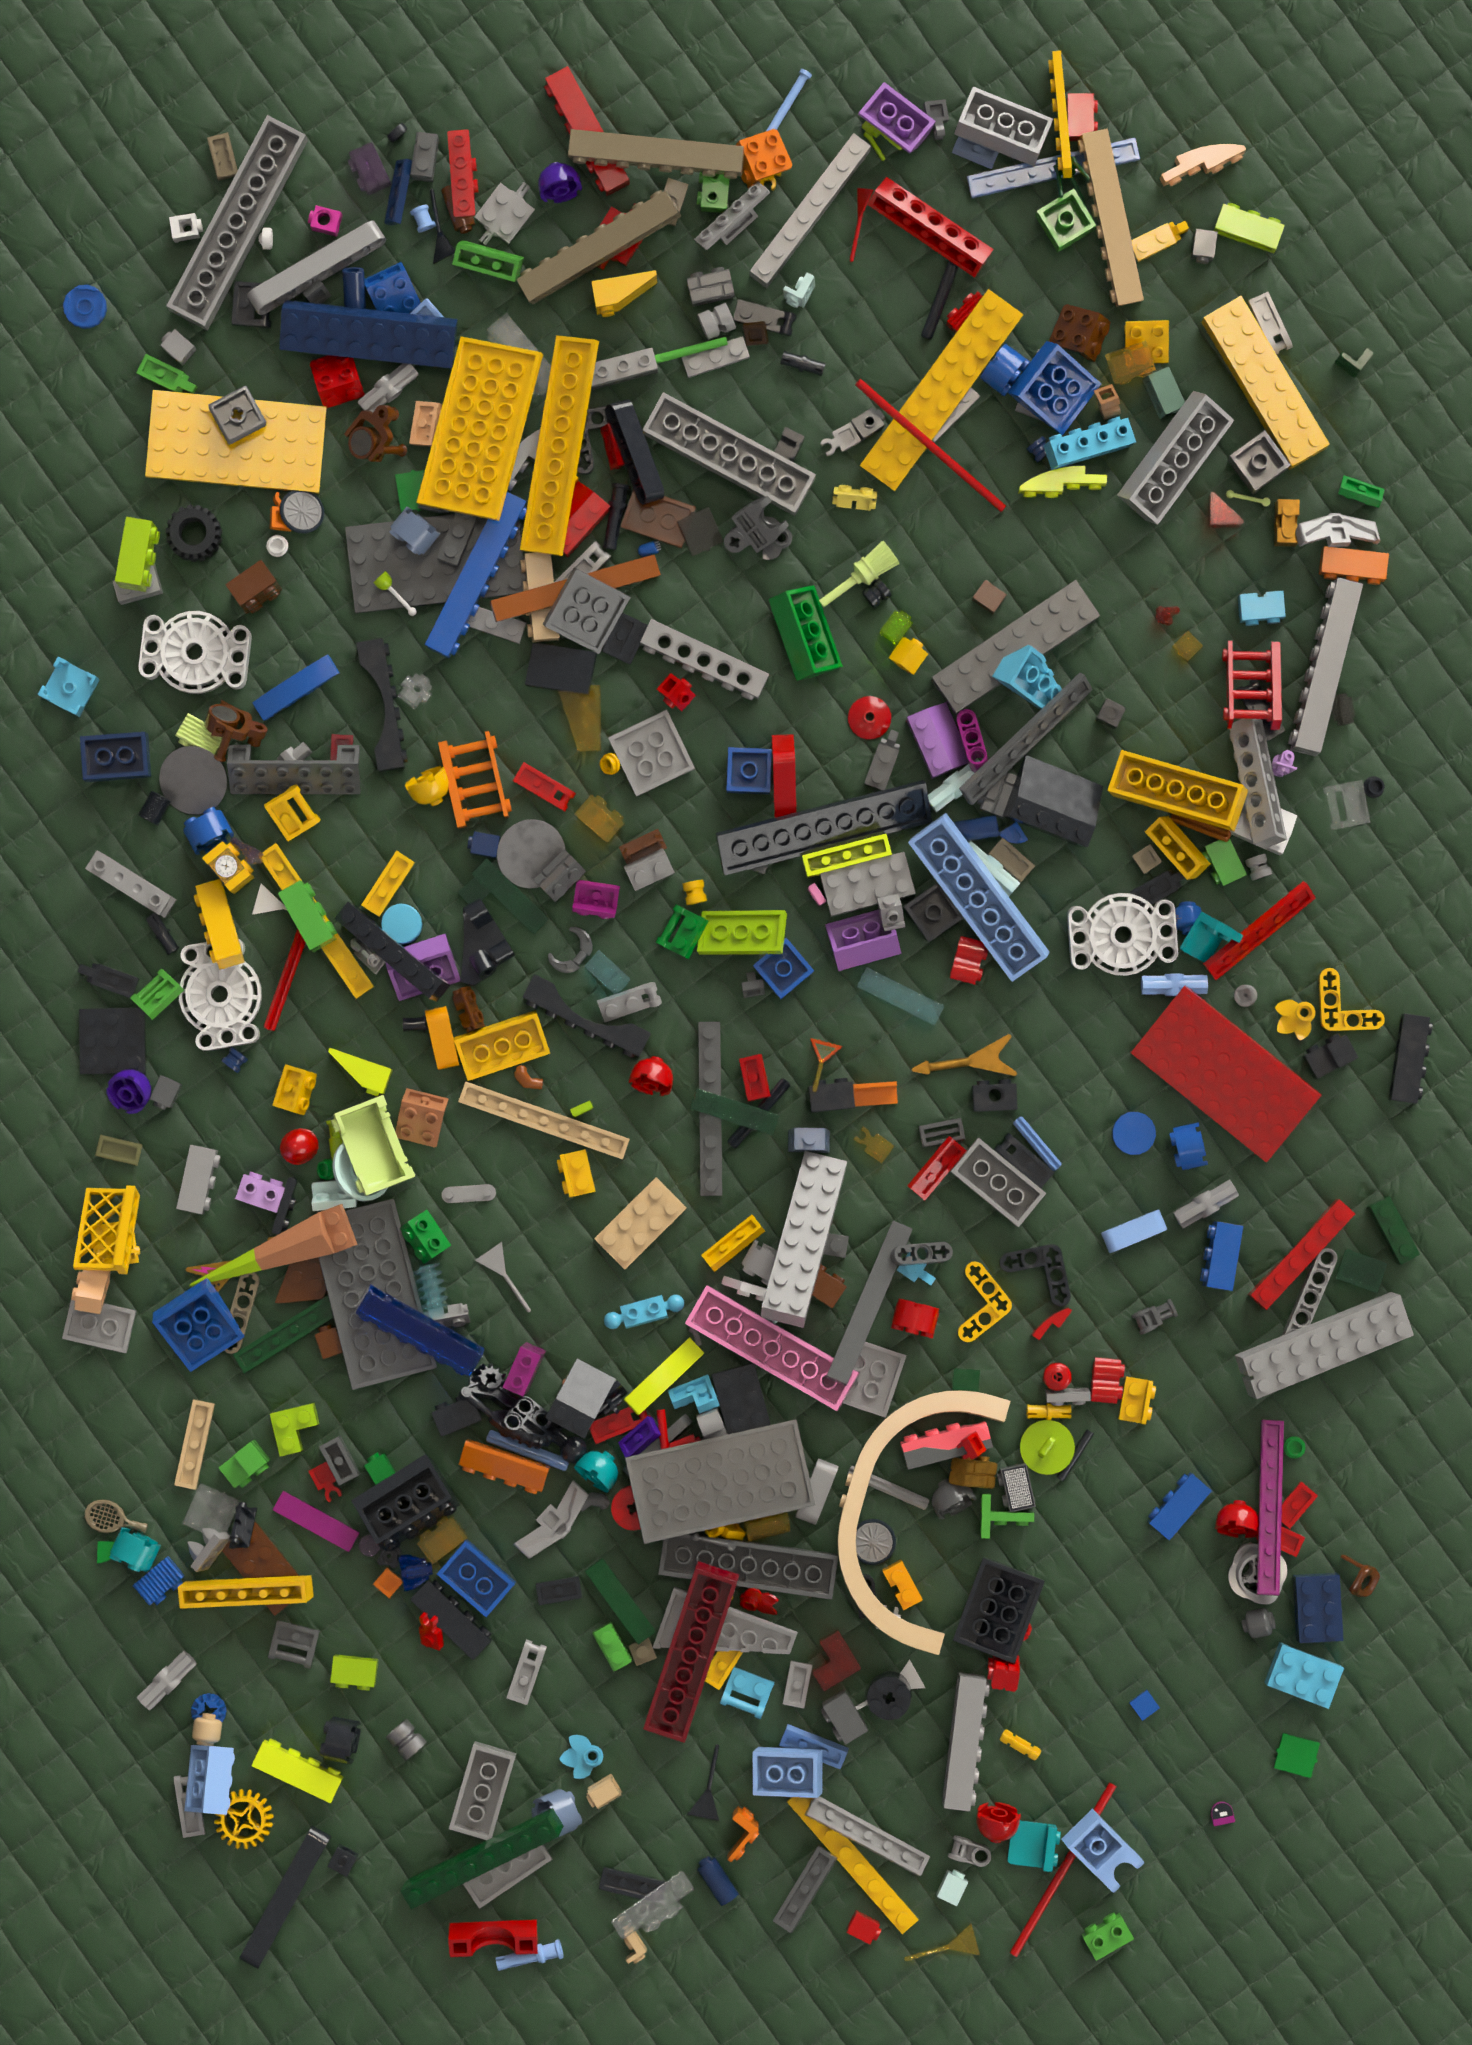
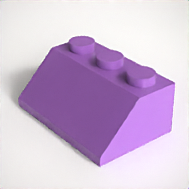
M885 82L858 113L859 116L909 154L921 145L930 134L936 122Z
M946 702L907 717L906 721L931 779L968 764L960 733Z
M879 910L825 924L838 971L901 954L896 930L884 931Z
M446 934L404 947L449 984L460 981ZM386 963L387 971L399 1001L422 994L420 990Z

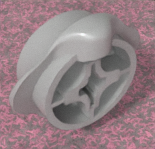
M1243 1544L1236 1552L1229 1569V1585L1237 1595L1258 1604H1272L1278 1596L1256 1595V1590H1250L1244 1586V1583L1247 1582L1249 1584L1257 1583V1578L1255 1577L1257 1561L1255 1558H1257L1258 1544ZM1280 1555L1281 1592L1287 1576V1565ZM1248 1562L1249 1569L1247 1572L1243 1573L1242 1576V1570Z

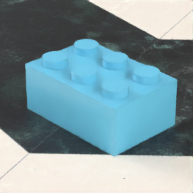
M1279 1642L1264 1683L1267 1686L1329 1709L1344 1667Z

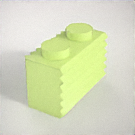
M189 713L175 735L180 739L178 743L185 747L191 745L201 747L214 755L217 754L222 737L211 736L212 733L205 728L204 722Z

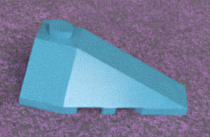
M1030 645L1003 657L992 676L1040 710L1062 690L1061 686L1053 678L1052 670L1047 667L1044 655Z

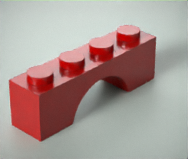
M537 1919L449 1923L448 1941L450 1957L472 1956L476 1950L490 1944L505 1945L511 1948L516 1955L538 1954Z

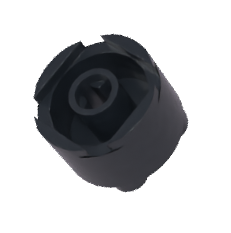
M887 1671L879 1674L871 1681L868 1689L867 1702L870 1711L881 1719H899L910 1706L912 1697L911 1686L900 1673ZM888 1692L893 1693L891 1699L886 1698Z
M333 1716L330 1721H326L324 1734L327 1735L325 1743L321 1744L320 1756H324L325 1760L351 1765L354 1761L351 1755L352 1753H357L361 1729H358L357 1726L361 1725L360 1721Z

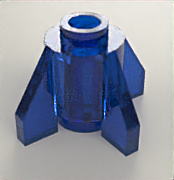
M412 1555L399 1556L404 1591L413 1590L426 1580H430L429 1575H433L432 1564L427 1562L426 1558Z

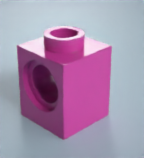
M316 205L315 210H311L308 223L311 224L312 231L337 237L343 216L340 211ZM323 216H328L330 222L327 225L319 224V219Z

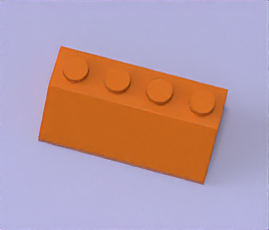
M471 1439L465 1441L459 1465L463 1466V1471L474 1474L476 1470L484 1473L483 1477L495 1481L497 1477L503 1479L504 1484L516 1487L517 1484L525 1486L524 1490L533 1494H537V1491H543L550 1466Z

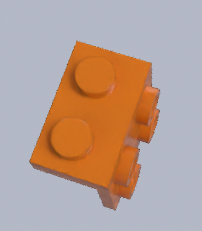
M776 129L739 140L736 144L737 146H744L741 178L747 184L748 189L762 179L787 171L792 167L790 157Z
M738 1806L733 1812L732 1819L742 1826L746 1832L729 1851L727 1856L729 1862H732L734 1859L738 1861L745 1852L744 1849L747 1842L752 1843L759 1835V1822L754 1819V1814L746 1807L742 1809Z

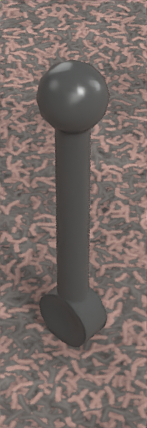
M698 1533L691 1535L693 1541L700 1540L727 1547L730 1551L736 1548L734 1542L726 1543L699 1536Z

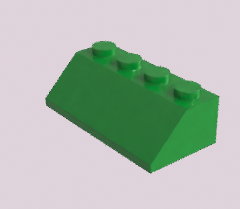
M815 585L788 590L768 599L796 681L812 678L843 667L822 605L819 602Z

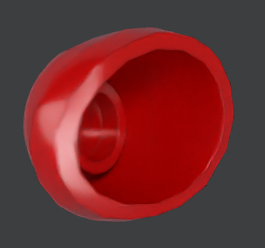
M308 1129L292 1130L281 1141V1155L287 1162L293 1165L304 1164L316 1155L319 1146L315 1134Z

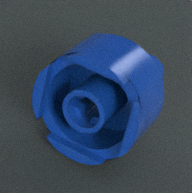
M1004 344L996 353V357L992 362L990 361L980 377L1004 397L1012 387L1011 385L1019 378L1021 371L1023 372L1030 363L1029 360L1007 344Z
M215 807L208 808L203 812L204 815L198 818L192 817L184 822L185 828L183 832L196 855H201L199 852L201 850L208 853L222 841L227 843L226 837L229 835L231 838L234 836L223 812L216 810Z
M1199 1122L1174 1127V1132L1170 1133L1172 1146L1177 1145L1178 1153L1174 1154L1177 1167L1182 1166V1170L1208 1165V1161H1203L1202 1158L1206 1156L1201 1131L1196 1132L1195 1128L1199 1127Z

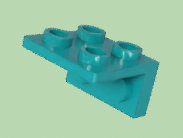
M1201 911L1184 939L1180 950L1206 962L1213 956L1222 939L1228 942L1233 939L1240 943L1244 935Z

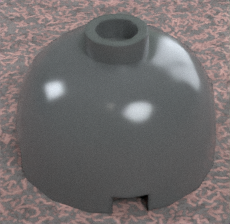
M948 1478L937 1484L939 1488L933 1493L932 1505L939 1519H946L944 1514L950 1513L951 1516H954L971 1506V1499L976 1501L977 1498L970 1487L950 1484Z

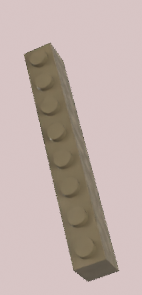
M571 129L568 156L569 159L573 160V163L585 164L586 161H591L598 166H607V163L616 164V167L629 168V165L638 166L637 169L650 170V167L659 168V171L667 173L672 172V170H681L680 173L692 175L694 172H702V175L707 177H715V174H722L724 178L736 179L737 176H742L744 146Z
M666 190L653 193L650 196V200L645 203L639 202L635 204L630 212L618 214L610 224L598 226L594 229L595 233L578 238L573 246L561 248L557 251L558 255L551 259L547 257L538 263L539 266L533 270L529 268L520 273L521 277L516 280L531 304L537 303L681 217L669 193Z

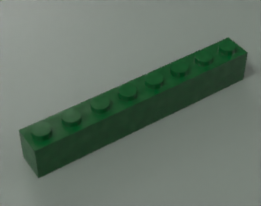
M551 1808L406 1880L400 1892L409 1907L413 1909L559 1837L564 1825L554 1809Z

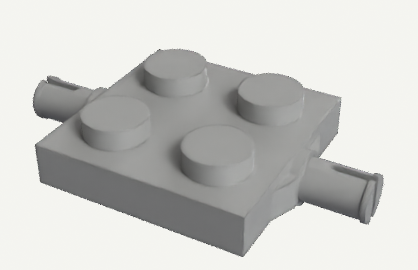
M525 182L521 184L516 192L509 190L500 183L474 218L486 229V232L479 239L481 243L483 242V245L486 246L493 236L502 239L509 245L535 211L523 198L530 189V186H526Z

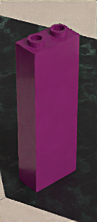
M527 1342L523 1344L519 1349L503 1388L524 1396L532 1385L546 1351Z

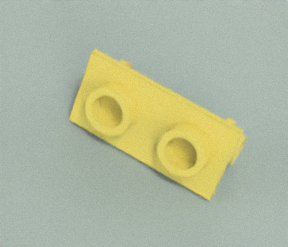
M849 485L834 487V494L838 496H833L832 504L836 505V507L851 508L852 501H856V509L868 511L875 509L876 501L872 499H877V492L873 491V489L862 487L858 490L852 489Z

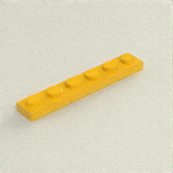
M1052 51V60H1048L1049 73L1054 75V79H1050L1051 93L1055 92L1056 99H1052L1053 112H1057V118H1054V130L1059 131V137L1055 138L1056 151H1061V157H1057L1058 170H1062L1063 178H1072L1061 51Z

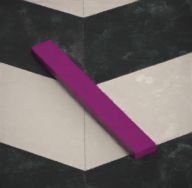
M1261 1420L1256 1595L1279 1596L1284 1421Z

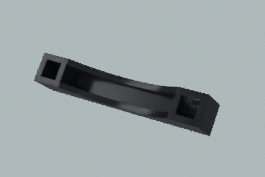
M382 638L356 642L360 664L377 682L385 705L384 729L374 749L378 771L386 772L404 769V763L408 762L406 750H402L401 741L405 740L403 729L398 728L397 720H401L399 707H395L394 699L397 698L396 687L391 686L390 681L394 674L392 664L388 665L386 656H390L389 645L384 643Z
M347 902L334 918L429 999L438 1002L450 987L446 980L407 951L356 905Z
M534 974L523 995V998L526 999L525 1004L535 1009L538 1006L546 1009L545 1014L554 1019L557 1016L566 1019L564 1024L574 1029L579 1026L585 1029L584 1034L594 1039L596 1035L603 1038V1044L613 1049L616 1045L623 1048L622 1053L633 1059L635 1055L640 1057L651 1035L650 1032L632 1023L620 1026H607L582 1018L565 1004L553 983Z

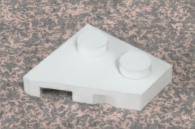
M727 1276L723 1277L721 1283L738 1289L737 1294L749 1297L751 1293L756 1295L755 1299L764 1301L767 1288Z

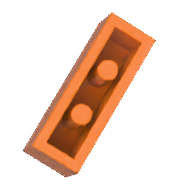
M1324 546L1321 549L1319 575H1324V579L1336 580L1337 577H1343L1354 582H1358L1360 579L1367 580V584L1380 585V582L1386 580L1389 553Z

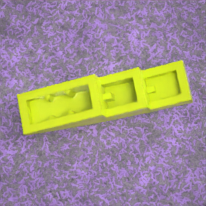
M689 1337L642 1381L624 1401L637 1415H640L690 1368L704 1352Z

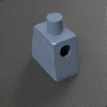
M792 1128L788 1131V1152L829 1153L830 1131L826 1128Z

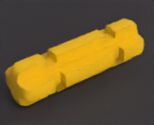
M1004 1730L1000 1736L1001 1742L1009 1743L1010 1747L1024 1755L1028 1754V1757L1032 1760H1036L1041 1753L1038 1747H1032L1031 1743L1017 1735L1013 1736V1733L1008 1730Z

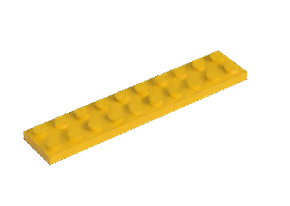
M988 289L899 412L930 440H933L1021 320L1023 314ZM893 419L860 466L893 491H896L926 450V447Z
M556 335L520 546L522 551L563 556L599 345L597 340Z

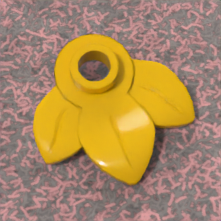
M1285 1000L1275 1006L1276 1011L1282 1015L1277 1024V1032L1282 1034L1295 1032L1299 1040L1309 1035L1311 1032V1021L1315 1017V1008L1312 1004ZM1301 1009H1306L1308 1011V1015L1306 1017L1301 1016Z

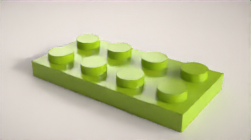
M785 910L702 911L701 917L709 922L698 941L697 952L699 955L783 954L787 919Z

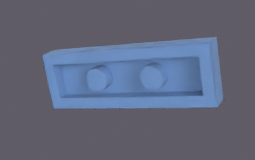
M787 1724L779 1746L784 1748L822 1749V1763L841 1769L849 1749Z

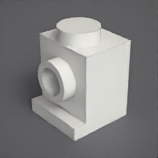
M195 213L169 217L172 238L175 243L200 238L199 232H203V225L201 219H197ZM186 226L192 227L189 232H185L184 228Z

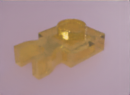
M863 1126L861 1130L866 1134L865 1139L860 1140L856 1136L853 1140L867 1145L864 1151L882 1164L894 1145L878 1133L873 1138L869 1130Z

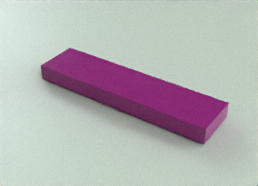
M284 1490L273 1508V1511L350 1552L360 1533Z

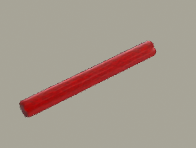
M298 929L264 1023V1028L270 1031H275L306 943Z

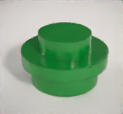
M323 1159L318 1163L317 1173L320 1178L325 1180H332L334 1178L332 1159Z
M1293 1436L1285 1441L1283 1449L1290 1458H1299L1304 1454L1306 1446L1301 1438Z

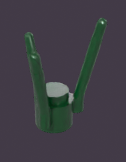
M1071 156L1072 178H1070V181L1084 206L1087 207L1074 178L1075 169L1077 168L1086 180H1090V177L1077 162L1076 157ZM1056 160V165L1053 168L1056 172L1059 197L1063 198L1061 180L1063 172L1058 170V162Z

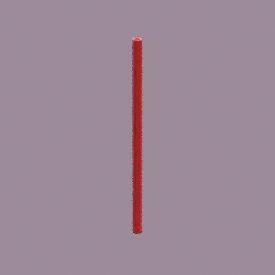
M862 379L856 382V387L1000 512L1004 510L1006 505L869 385Z
M1110 1782L1094 1807L1099 1816L1117 1787ZM1069 1850L1011 1949L1010 1953L1015 1957H1018L1073 1863L1076 1855L1071 1850Z

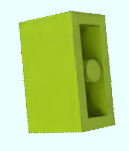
M335 1654L333 1656L330 1683H335V1687L348 1688V1685H356L359 1690H370V1687H375L378 1659Z

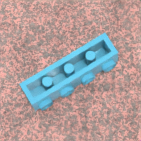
M1115 417L1108 420V424L1101 425L1099 422L1088 426V430L1082 431L1081 428L1068 432L1069 435L1064 437L1061 434L1050 437V441L1043 446L1051 470L1129 448L1136 443L1129 419L1121 420L1120 417Z

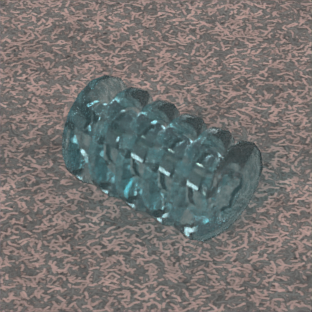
M440 1262L421 1266L414 1272V1275L421 1276V1278L416 1280V1283L423 1284L418 1289V1292L425 1293V1295L420 1297V1300L427 1301L422 1306V1309L429 1310L449 1305L442 1303L448 1299L447 1296L441 1295L446 1288L439 1287V1284L444 1282V1279L437 1278L442 1271L435 1270L440 1265Z

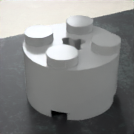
M754 1240L741 1262L744 1265L742 1270L753 1277L755 1274L762 1278L761 1282L768 1286L777 1250L764 1243L761 1247L757 1245L759 1241Z

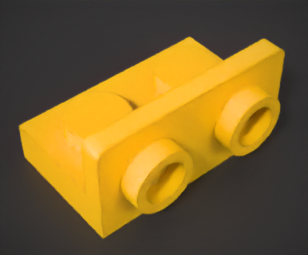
M285 1064L272 1106L305 1115L309 1107L312 1090L316 1085L317 1074Z
M586 1149L560 1155L561 1159L557 1160L559 1172H564L566 1180L562 1181L564 1194L569 1193V1197L596 1192Z
M1125 1376L1119 1420L1145 1425L1147 1420L1150 1421L1152 1408L1149 1407L1150 1399H1154L1156 1386H1153V1381Z

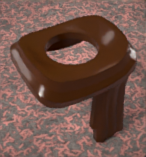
M1341 1555L1342 1559L1361 1568L1349 1591L1359 1597L1371 1595L1380 1579L1377 1569L1369 1565L1360 1564L1347 1555ZM1370 1575L1368 1585L1362 1590L1361 1586L1364 1579Z

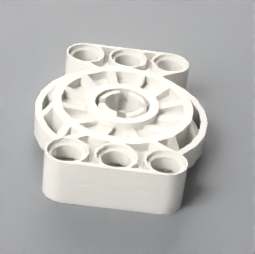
M184 612L169 619L166 623L159 616L151 615L145 619L143 625L139 672L149 680H154L161 675L172 687L190 694H202L213 691L225 681L232 689L238 690L243 688L247 682L252 636L250 631L243 625H237L230 631L219 618L206 612ZM193 616H204L206 618H193ZM187 617V619L181 620L176 624L174 623L181 618ZM212 619L218 622L222 627L218 628L216 625L211 623ZM159 621L160 628L157 631H150L149 626L151 622ZM245 631L246 638L243 641H237L235 638L237 632ZM151 642L157 643L158 646L157 650L153 653L147 651V646ZM195 644H198L202 647V656L197 660L189 659L187 651ZM237 652L244 654V658L240 663L233 661V656ZM147 664H154L155 670L152 674H145L144 668ZM236 673L240 674L241 681L238 684H232L230 682L231 676ZM172 676L179 682V686L172 683L168 678ZM213 682H216L215 684H213V685L210 686V687L203 688V686H206V685H209V684H211V683H213ZM185 686L197 687L198 689H186Z
M1116 893L1098 900L1091 906L1088 912L1080 906H1073L1067 912L1070 961L1077 969H1086L1092 962L1107 973L1127 976L1146 969L1155 961L1157 956L1160 960L1167 963L1173 962L1178 956L1175 907L1169 900L1161 899L1152 906L1148 901L1130 893ZM1120 896H1121V897H1127V898H1126V901H1124V900L1114 901V900H1113V898H1115V897H1120ZM1132 898L1140 900L1144 903V906L1133 903ZM1108 900V904L1102 906L1099 910L1096 909L1101 903ZM1163 903H1167L1170 907V911L1166 915L1159 913V906ZM1075 910L1083 912V918L1079 922L1072 920V913ZM1164 925L1171 927V934L1167 937H1163L1160 933V929ZM1121 926H1126L1131 931L1129 939L1124 943L1118 942L1115 938V931ZM1076 932H1083L1085 935L1084 941L1080 944L1075 943L1073 940ZM1167 946L1173 950L1170 958L1162 956V950ZM1080 953L1086 956V962L1083 965L1075 963V957ZM1146 959L1149 960L1143 966L1137 968L1136 965L1142 963ZM1104 962L1113 966V971L1104 968L1100 964ZM1130 967L1132 968L1131 971H1126V972H1119V971H1118L1119 968H1130Z
M239 939V943H240V947H241V950H242V954H244V952H245V945H244V943ZM207 942L185 946L181 951V959L190 967L185 971L180 982V986L183 989L188 975L191 977L187 982L186 989L179 995V1003L187 1020L195 1028L201 1030L196 1036L195 1042L197 1047L204 1051H212L256 1042L260 1037V1031L251 1022L260 1009L262 987L254 969L245 961V963L220 970L217 962L212 963L211 957L208 956V948L212 946L211 944L208 945ZM191 949H194L197 953L194 961H188L186 958L187 952ZM244 965L250 970L253 975L252 977H249L248 973L243 970ZM253 982H256L258 995H255ZM218 986H224L228 992V996L223 1002H216L212 998V994ZM183 994H186L187 1007H185L183 1001ZM254 1000H257L256 1007L253 1013H251L250 1011L254 1005ZM191 1011L193 1016L198 1020L197 1023L191 1019L188 1012ZM248 1027H252L255 1031L252 1039L244 1037V1031ZM226 1031H231L233 1034V1040L230 1043H225L222 1039ZM204 1035H209L212 1039V1043L208 1047H203L201 1044V1039Z

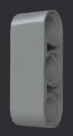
M818 1458L810 1477L815 1506L798 1509L796 1518L816 1525L839 1466Z

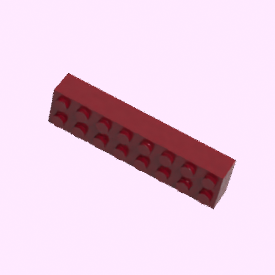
M697 1561L647 1715L644 1730L685 1743L739 1574Z

